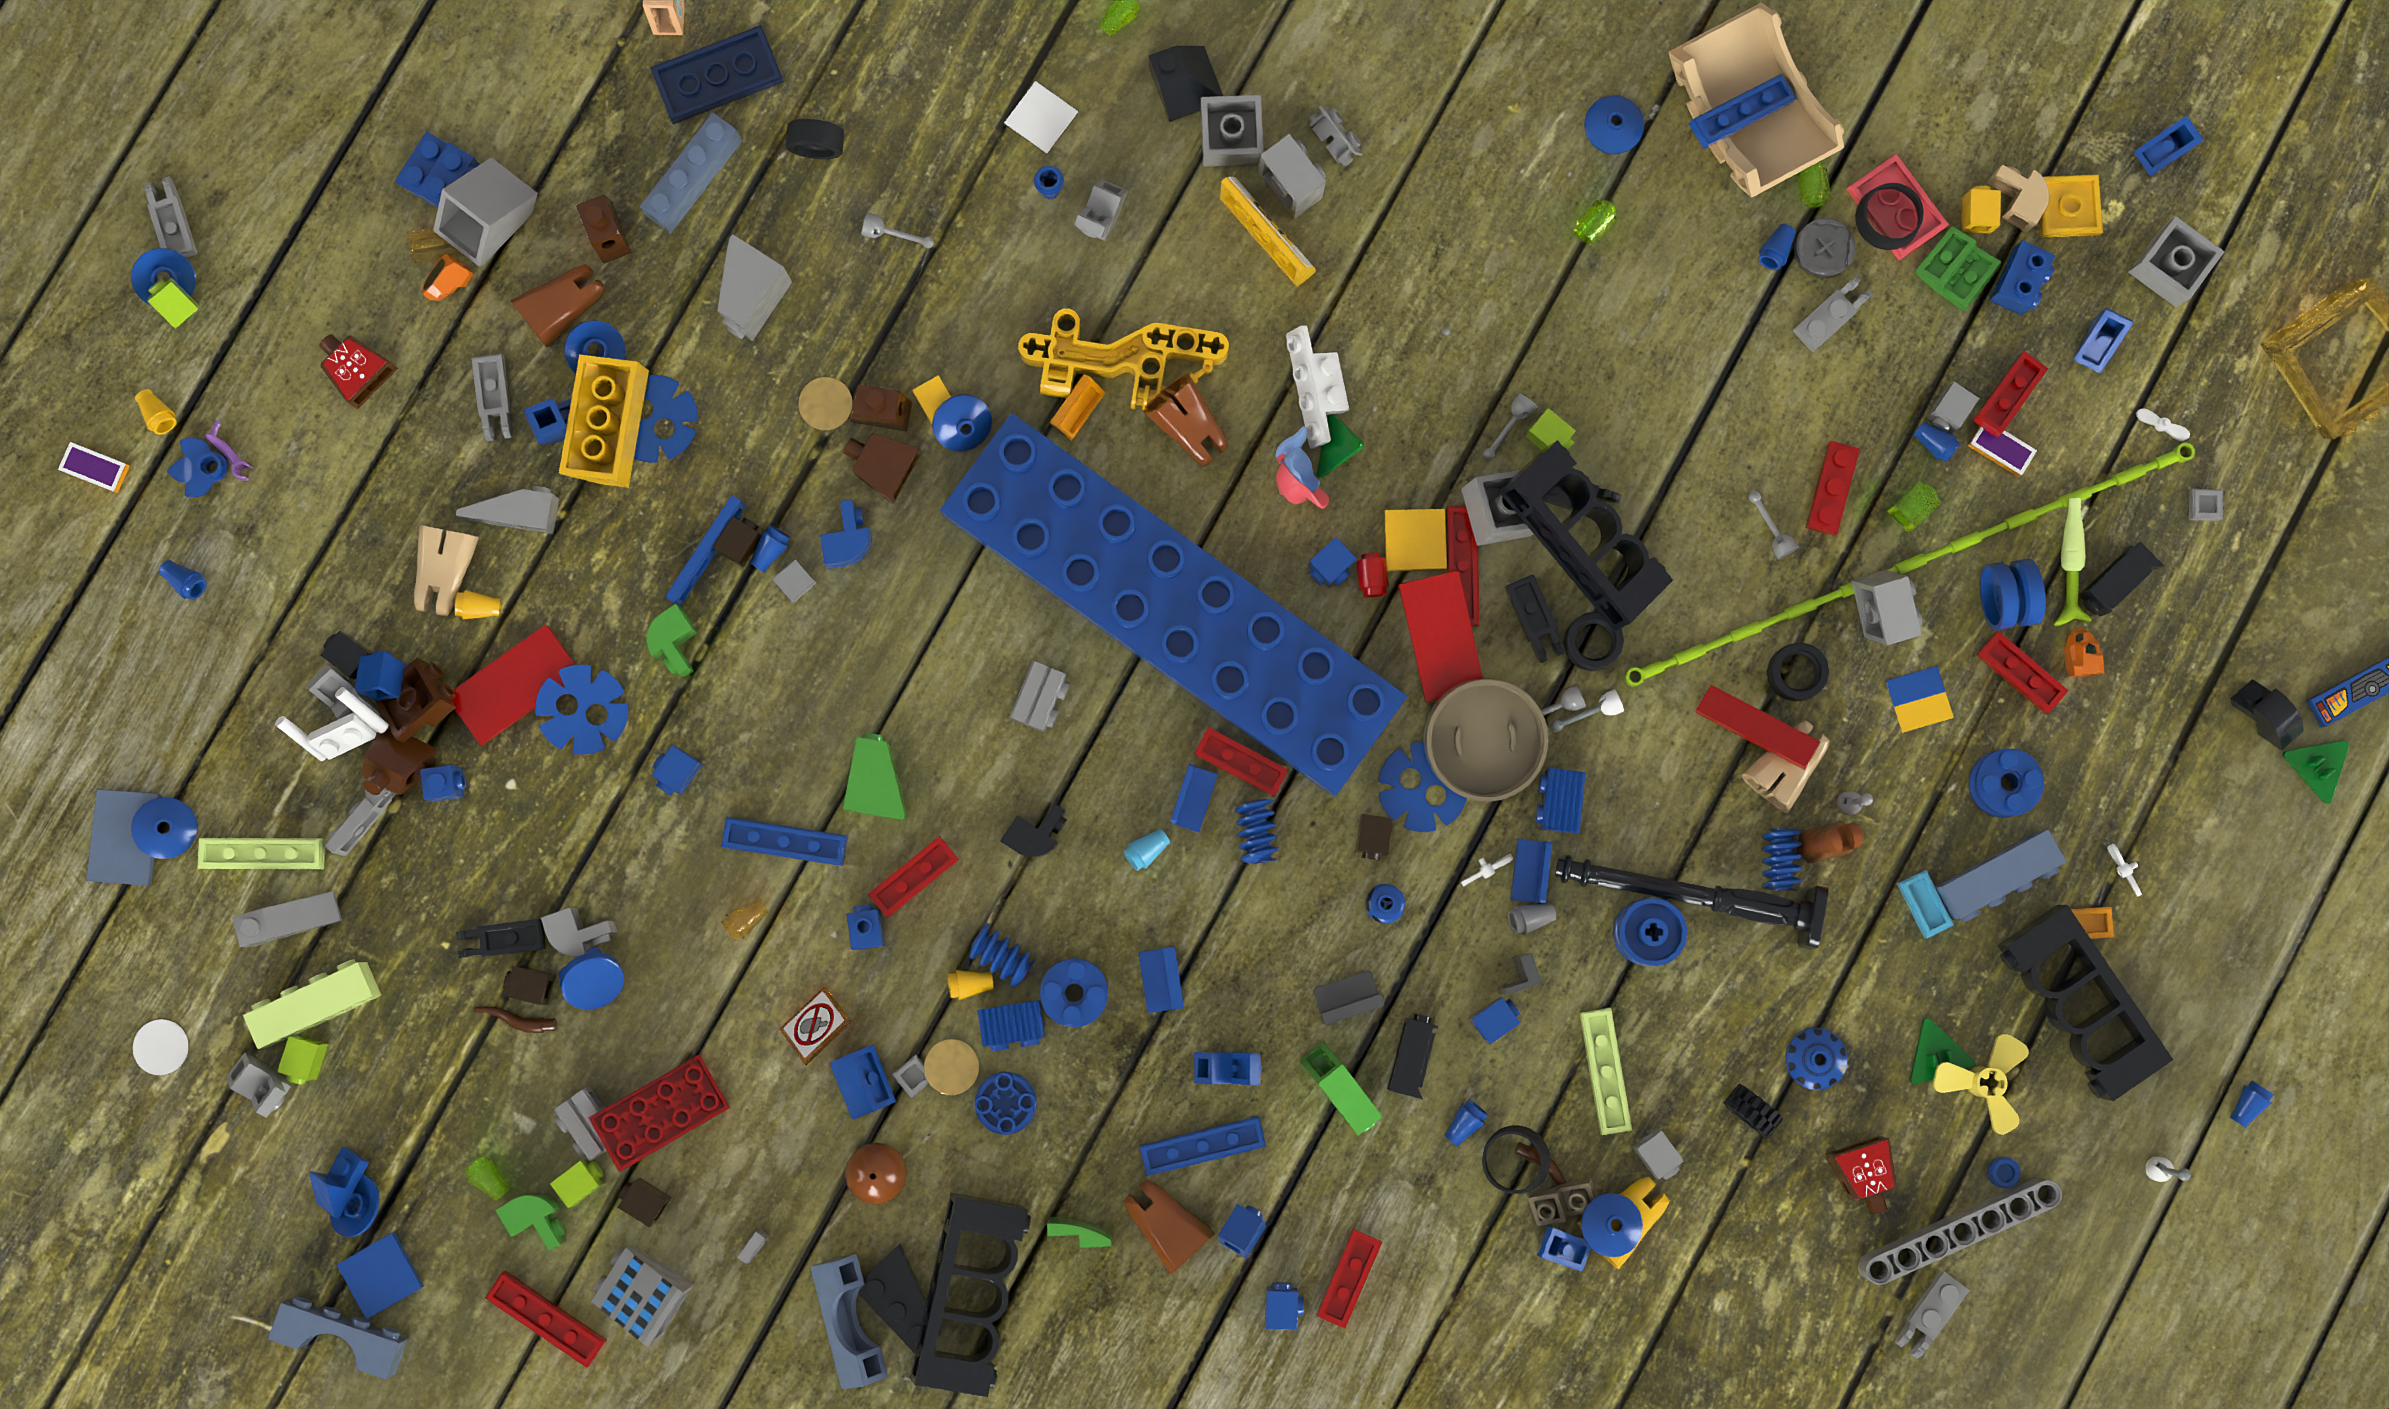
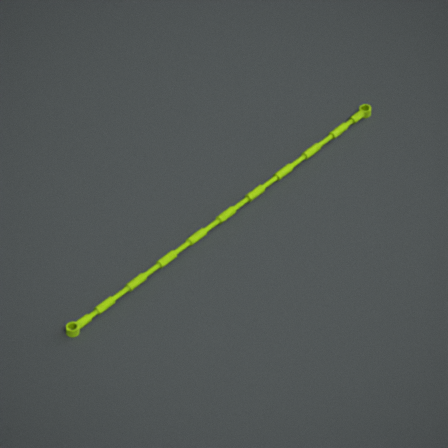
M2182 443L2176 446L2173 451L2154 458L2150 463L2136 465L2114 474L2111 479L2091 487L2085 486L2058 497L2057 501L2035 510L2031 508L2004 519L2003 523L1981 532L1975 531L1950 541L1949 545L1927 554L1921 553L1896 563L1893 568L1887 571L1904 574L1926 565L1927 561L1949 552H1958L1982 542L1983 538L2006 529L2009 531L2037 519V516L2059 507H2068L2069 498H2081L2082 501L2113 485L2119 486L2144 476L2146 472L2152 469H2161L2176 462H2186L2194 457L2195 449L2189 443ZM2181 448L2187 451V457H2183L2180 454ZM1852 582L1839 587V590L1817 599L1811 598L1786 608L1784 612L1760 622L1754 621L1732 630L1728 635L1704 645L1700 643L1673 654L1672 658L1661 662L1659 660L1642 668H1631L1626 671L1624 680L1629 686H1638L1644 679L1664 672L1665 668L1672 665H1681L1701 657L1707 651L1731 641L1735 643L1757 634L1763 628L1785 619L1791 620L1816 610L1817 606L1841 596L1843 598L1854 594ZM1631 672H1636L1639 675L1638 682L1630 680L1629 675Z

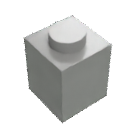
M1954 381L1944 389L1926 417L1932 421L1934 427L1951 434L1961 427L1980 398Z
M1659 1129L1653 1130L1632 1146L1652 1176L1657 1179L1663 1177L1666 1180L1680 1170L1678 1165L1684 1162L1663 1131Z

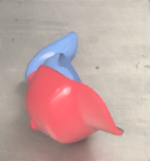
M1303 426L1296 434L1284 440L1276 450V458L1279 464L1276 483L1279 493L1291 504H1300L1310 500L1323 509L1328 505L1329 497L1319 488L1320 481L1313 474L1312 463L1307 454L1301 449L1307 438V429Z

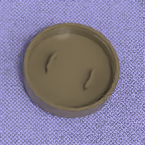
M1471 679L1450 688L1432 707L1424 728V751L1433 773L1453 792L1471 800L1484 802L1498 801L1519 793L1536 778L1546 759L1548 730L1540 708L1522 689L1497 679Z

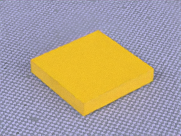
M2099 174L2043 177L2049 189V202L2039 220L2041 238L2095 236L2103 233Z
M1445 509L1384 511L1387 571L1447 569Z

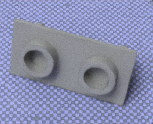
M1320 105L1319 108L1323 113L1320 115L1316 112L1309 118L1311 122L1310 127L1322 142H1325L1331 136L1334 140L1326 148L1338 164L1341 163L1345 167L1353 161L1352 154L1363 155L1359 149L1361 142L1352 131L1347 133L1341 125L1344 120L1334 107L1330 109Z

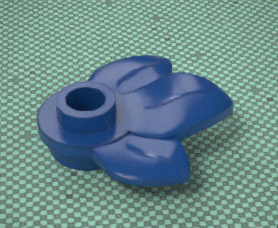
M181 439L180 446L185 457L170 466L167 473L175 480L186 483V497H201L210 490L214 482H218L226 476L229 467L228 462L223 455L212 452L209 445L201 439ZM213 463H217V470L211 473L210 466Z

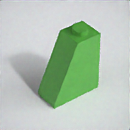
M865 733V738L856 737L843 809L850 812L907 821L908 815L890 744L883 741L884 736Z
M1324 1042L1320 1043L1299 1060L1358 1136L1362 1132L1370 1130L1376 1124V1121L1383 1117L1345 1066Z

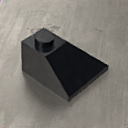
M1176 45L1148 56L1149 70L1169 122L1201 111V97L1223 96L1204 46Z

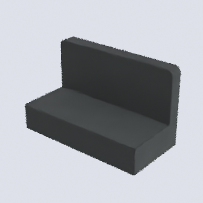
M1522 953L1512 957L1519 981L1498 987L1497 989L1499 994L1508 995L1542 983L1532 953Z
M1366 971L1313 990L1325 1025L1385 1006L1381 994L1378 993L1371 971Z

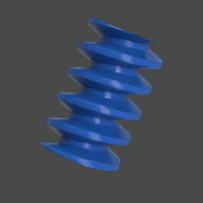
M1273 799L1244 802L1243 805L1235 809L1237 814L1244 815V817L1236 821L1237 825L1246 827V829L1238 833L1239 838L1247 839L1246 842L1239 845V849L1249 852L1241 857L1242 862L1259 864L1280 860L1271 857V854L1277 852L1279 847L1269 845V842L1277 839V835L1268 833V830L1275 827L1276 823L1266 820L1267 817L1275 814L1273 810L1265 809V806L1272 803Z
M1769 829L1771 832L1762 835L1763 840L1771 842L1770 845L1762 847L1763 852L1771 855L1762 859L1763 864L1771 867V869L1762 872V876L1771 879V881L1763 883L1762 888L1776 891H1799L1794 889L1793 885L1801 883L1802 879L1793 876V873L1802 870V867L1793 864V860L1802 858V854L1794 852L1793 848L1801 846L1802 842L1793 839V836L1801 834L1802 830Z
M986 923L970 947L972 949L969 958L975 959L982 955L980 965L984 967L989 962H992L990 972L994 974L1002 969L1000 979L1004 981L1012 976L1010 986L1014 988L1024 980L1038 957L1032 962H1028L1030 955L1028 950L1019 956L1020 945L1016 944L1009 949L1010 938L1006 937L999 942L998 936L1000 931L995 930L989 935L988 929L990 924Z

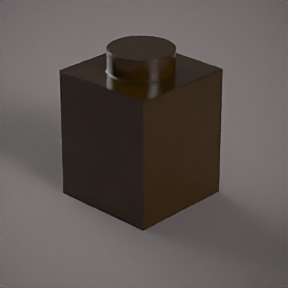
M732 517L713 548L744 568L761 536L757 532L759 526L745 517L741 521Z
M1367 814L1360 816L1355 852H1362L1361 858L1380 861V855H1388L1393 818Z
M513 966L512 971L509 970L504 979L503 988L506 989L505 996L538 1005H548L556 974L524 966Z
M639 1178L634 1180L633 1183L629 1181L626 1183L619 1194V1198L622 1201L617 1208L646 1226L651 1227L656 1224L672 1197Z

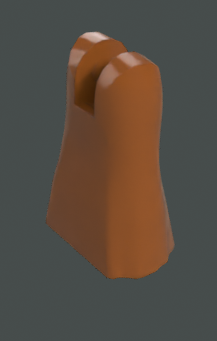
M587 264L577 266L561 276L510 300L546 348L582 313L595 304L605 291V287L600 280L592 281L582 289L578 288L593 274L592 269Z
M1189 374L1176 378L1145 406L1144 413L1193 460L1204 467L1210 464L1213 459L1200 442L1207 438L1220 453H1223L1228 447L1225 434L1217 424Z
M1843 821L1827 824L1824 828L1814 827L1802 830L1797 840L1802 842V845L1798 846L1797 850L1809 864L1848 855L1853 852L1854 848L1862 844L1864 832L1859 824H1846Z
M1146 1179L1139 1186L1154 1203L1146 1210L1131 1194L1123 1202L1131 1218L1172 1275L1215 1232L1173 1199L1162 1187Z

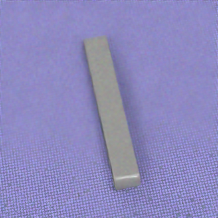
M2042 1178L2030 1179L1866 1253L1858 1261L1859 1274L1874 1284L1882 1285L2056 1207L2062 1199L2061 1188L2050 1180ZM2045 1185L2048 1195L2046 1199L2041 1201L2038 1197V1191ZM2018 1198L2020 1208L2016 1213H2012L2010 1203L2013 1199ZM1990 1210L1992 1221L1989 1225L1984 1226L1982 1216L1986 1211ZM1962 1223L1965 1231L1963 1236L1957 1239L1954 1235V1229L1956 1225ZM1935 1236L1937 1245L1935 1249L1928 1251L1926 1241L1929 1237ZM1907 1248L1909 1258L1905 1263L1900 1264L1898 1254L1902 1249ZM1875 1261H1879L1881 1263V1271L1878 1275L1872 1277L1870 1266Z

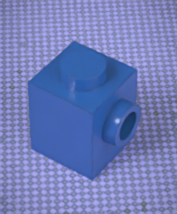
M1335 537L1309 561L1308 567L1311 570L1308 573L1319 585L1324 583L1329 588L1335 582L1339 586L1351 575L1348 569L1355 564L1357 558Z
M375 651L371 655L361 656L355 691L375 702L400 697L405 663L394 658L391 653L386 651Z
M672 745L666 755L662 753L656 759L652 766L655 771L651 776L658 780L656 786L669 795H672L674 791L683 794L703 764L680 748Z
M446 765L420 770L424 800L439 802L465 798L466 780L461 767Z
M872 904L854 906V913L846 914L851 950L885 946L880 909L872 910Z
M1498 997L1469 1019L1485 1042L1492 1044L1520 1024V1021L1517 1019L1520 1012L1510 999L1505 1001L1503 997Z
M1237 1204L1218 1234L1220 1244L1247 1259L1266 1228L1262 1213L1252 1206L1247 1205L1244 1208Z
M1273 1282V1287H1266L1265 1328L1297 1330L1298 1315L1303 1316L1304 1296H1298L1297 1288H1291V1283Z

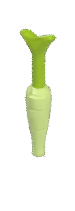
M2069 498L2061 550V566L2067 571L2066 602L2060 615L2052 623L2055 626L2066 624L2074 619L2083 623L2092 621L2078 604L2079 571L2084 568L2086 560L2081 498Z

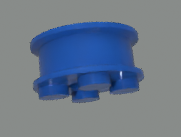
M2009 748L1981 757L1972 767L1968 784L1973 801L1982 811L1994 817L2006 818L2026 813L2039 802L2044 789V777L2040 766L2034 758L2021 750ZM2002 776L2008 777L2011 782L2009 791H2006L2001 786Z
M1071 958L1060 961L1049 969L1041 984L1040 999L1045 1012L1052 1020L1067 1027H1081L1096 1020L1103 1012L1108 999V986L1103 973L1098 967L1087 960ZM1070 984L1080 985L1083 989L1082 998L1078 1001H1070L1065 995L1067 986Z

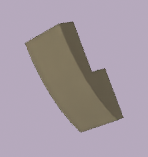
M1587 1178L1529 1195L1528 1200L1536 1225L1540 1226L1565 1222L1568 1216L1583 1214L1586 1206L1597 1197L1592 1178Z

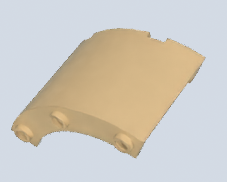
M1763 3L1749 8L1668 52L1678 85H1685L1691 99L1686 105L1693 119L1780 74L1783 75L1797 97L1788 106L1709 146L1720 164L1726 161L1733 170L1730 177L1751 198L1844 148L1842 137L1844 135V128L1838 119H1834L1820 105L1807 87L1805 76L1801 71L1797 70L1786 46L1780 28L1782 22L1776 10L1770 9Z

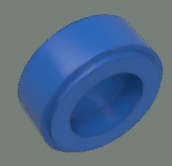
M1996 1157L1987 1167V1176L1993 1185L2008 1189L2014 1187L2019 1182L2021 1170L2013 1159Z

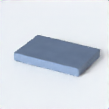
M97 789L86 881L152 886L155 857L145 854L138 848L132 837L131 825L137 810L146 802L161 798V794Z

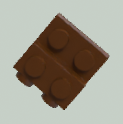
M416 658L404 669L400 697L376 702L385 721L389 724L394 738L402 743H405L425 724L435 727L456 708L452 701L456 694L450 686L442 683L441 678L444 676V673L433 662L428 664Z

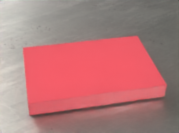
M1895 154L1850 185L1846 190L1857 205L1866 193L1887 183H1899L1908 186L1919 196L1923 205L1924 216L1918 233L1906 246L1891 250L1898 261H1900L1947 228L1949 224L1899 156ZM1882 189L1876 191L1868 202V220L1880 235L1887 238H1902L1912 233L1917 227L1918 216L1916 208L1905 194L1892 189Z

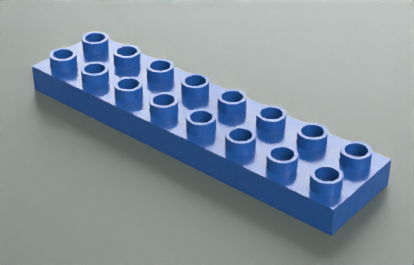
M1013 413L1010 414L940 509L942 516L1333 797L1337 796L1408 697Z

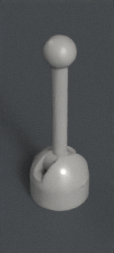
M868 212L865 216L861 236L877 238L886 233L921 243L925 248H931L934 245V240L930 236L922 238L887 228L881 217Z
M1520 393L1516 396L1511 405L1513 417L1492 446L1484 450L1483 456L1485 459L1491 460L1495 457V450L1518 419H1528L1534 414L1538 406L1533 401Z
M1753 491L1749 494V500L1756 504L1773 532L1775 539L1772 542V549L1777 559L1780 560L1796 551L1799 546L1791 535L1780 534L1760 501V493Z
M1574 685L1567 688L1562 693L1560 702L1542 709L1543 716L1562 707L1569 711H1576L1586 707L1578 686Z
M1846 791L1838 796L1837 808L1844 815H1854L1861 811L1863 805H1870L1873 802V797L1869 793H1864L1861 796L1855 791Z

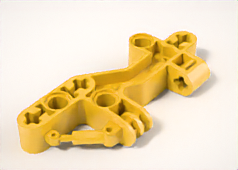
M1069 308L1061 309L1054 315L1050 335L1028 333L1023 335L1018 343V350L1022 361L1026 365L1043 368L1040 386L1041 395L1067 399L1073 389L1075 373L1113 379L1123 373H1130L1135 377L1131 409H1136V405L1142 406V410L1166 388V386H1163V380L1168 360L1176 359L1203 364L1202 369L1195 374L1191 372L1189 374L1196 384L1199 377L1205 373L1209 374L1212 372L1213 365L1222 364L1227 359L1229 342L1221 333L1163 323H1151L1109 345L1079 340L1081 333L1080 318L1074 310ZM1069 319L1075 323L1074 328L1070 331H1063L1059 328V324L1063 320ZM1154 334L1160 335L1157 345L1152 344ZM1169 336H1173L1172 348L1168 347ZM1187 338L1194 345L1189 350H1182L1178 347L1177 343L1181 339ZM1199 340L1203 341L1202 353L1198 352ZM1035 344L1037 350L1034 351L1033 355H1029L1027 349H1030L1031 345ZM1213 344H1219L1217 354L1211 353ZM1046 346H1049V347H1048V356H1049V358H1045L1044 352H1046ZM1147 363H1155L1159 366V371L1149 375L1143 371V367ZM1140 382L1148 384L1145 388H1139ZM1158 384L1156 390L1150 389V385Z

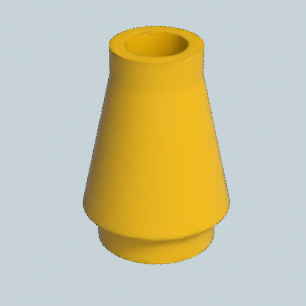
M150 389L142 390L135 396V401L139 405L148 430L161 435L171 431L176 426L175 412L157 398Z
M468 590L456 593L455 616L462 617L463 620L490 616L500 617L501 598H493Z
M955 970V973L948 974L950 998L962 1000L985 991L993 990L992 973Z

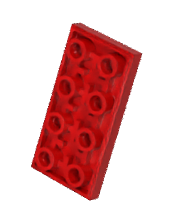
M1450 571L1398 584L1425 702L1438 700L1450 688L1464 681L1483 678L1459 571Z
M545 624L455 688L453 691L456 696L452 699L456 706L455 710L478 743L483 746L535 709L539 690L548 678H551L565 688L559 670L576 664L550 627Z
M699 1054L588 1117L616 1169L618 1172H621L723 1113L730 1107Z

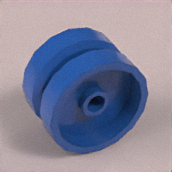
M2028 558L2012 561L2009 566L2000 562L1987 564L1983 567L1979 582L1980 599L1985 619L1993 630L2009 629L2014 627L2016 623L2023 627L2037 625L2042 622L2046 608L2045 588L2040 570L2035 561Z
M1647 898L1630 902L1619 911L1614 920L1612 935L1616 948L1625 959L1637 965L1659 966L1670 963L1680 955L1686 944L1687 926L1684 916L1676 906L1662 899ZM1651 928L1653 930L1652 936H1646L1645 929Z

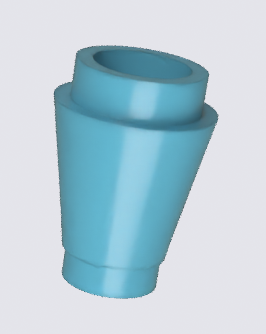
M1158 829L1129 843L1128 848L1123 852L1135 870L1138 871L1142 867L1146 869L1166 846L1170 844V840L1161 829Z

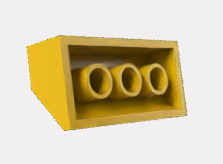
M579 354L559 474L598 484L629 488L649 373L648 369L636 361Z

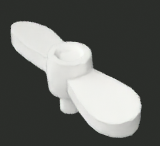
M2139 409L2136 412V416L2140 421L2155 426V429L2159 432H2167L2175 440L2184 441L2190 437L2188 429L2172 424L2168 418H2160L2148 409Z
M2109 845L2107 849L2118 865L2116 870L2121 878L2126 877L2137 897L2142 895L2139 886L2132 876L2133 869L2137 868L2138 864L2136 862L2131 864L2125 863L2116 845Z
M1508 854L1492 864L1486 863L1484 858L1479 859L1478 861L1482 866L1479 868L1480 871L1463 880L1461 884L1464 887L1481 876L1484 878L1495 874V869L1511 862L1513 856Z

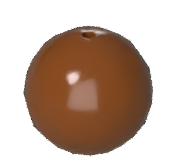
M876 1142L866 1144L853 1153L847 1162L845 1176L847 1186L853 1196L863 1203L880 1205L890 1202L900 1194L905 1186L907 1170L905 1161L897 1150L890 1145ZM872 1173L876 1175L875 1179H871L870 1175Z

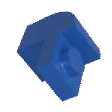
M551 398L524 409L525 417L538 444L548 445L565 439L571 399L556 404L554 399Z
M853 500L840 501L844 531L820 535L824 565L828 569L853 565L863 559L870 549L872 532L869 527L859 529L860 525H864L861 507L856 508Z
M1194 1052V1083L1260 1085L1262 1067L1259 1053Z

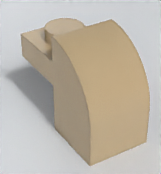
M2002 164L1991 175L1987 183L2012 197L2001 218L2027 233L2037 225L2048 205L2049 189L2047 183L2036 170L2023 177L2018 169Z

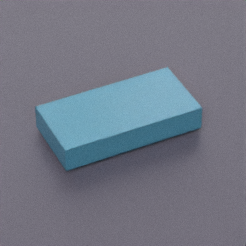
M1923 870L1897 883L1924 938H1929L1954 926L1927 870Z

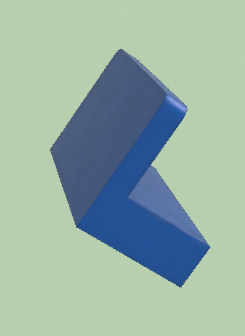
M1189 763L1170 824L1200 832L1218 774L1197 768Z
M1517 839L1510 900L1539 904L1546 902L1552 842Z
M1175 947L1140 952L1139 961L1147 1011L1152 1013L1184 1008Z
M874 1045L830 1062L852 1119L859 1118L896 1102Z

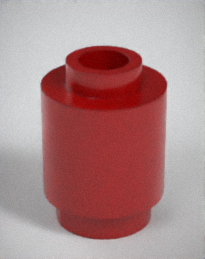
M1378 552L1362 554L1361 560L1356 561L1359 591H1362L1363 598L1387 595L1386 588L1389 587L1386 558L1379 557Z

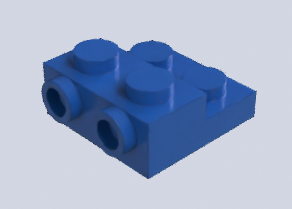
M426 131L395 182L438 208L442 189L480 164L473 156L449 142L447 144Z

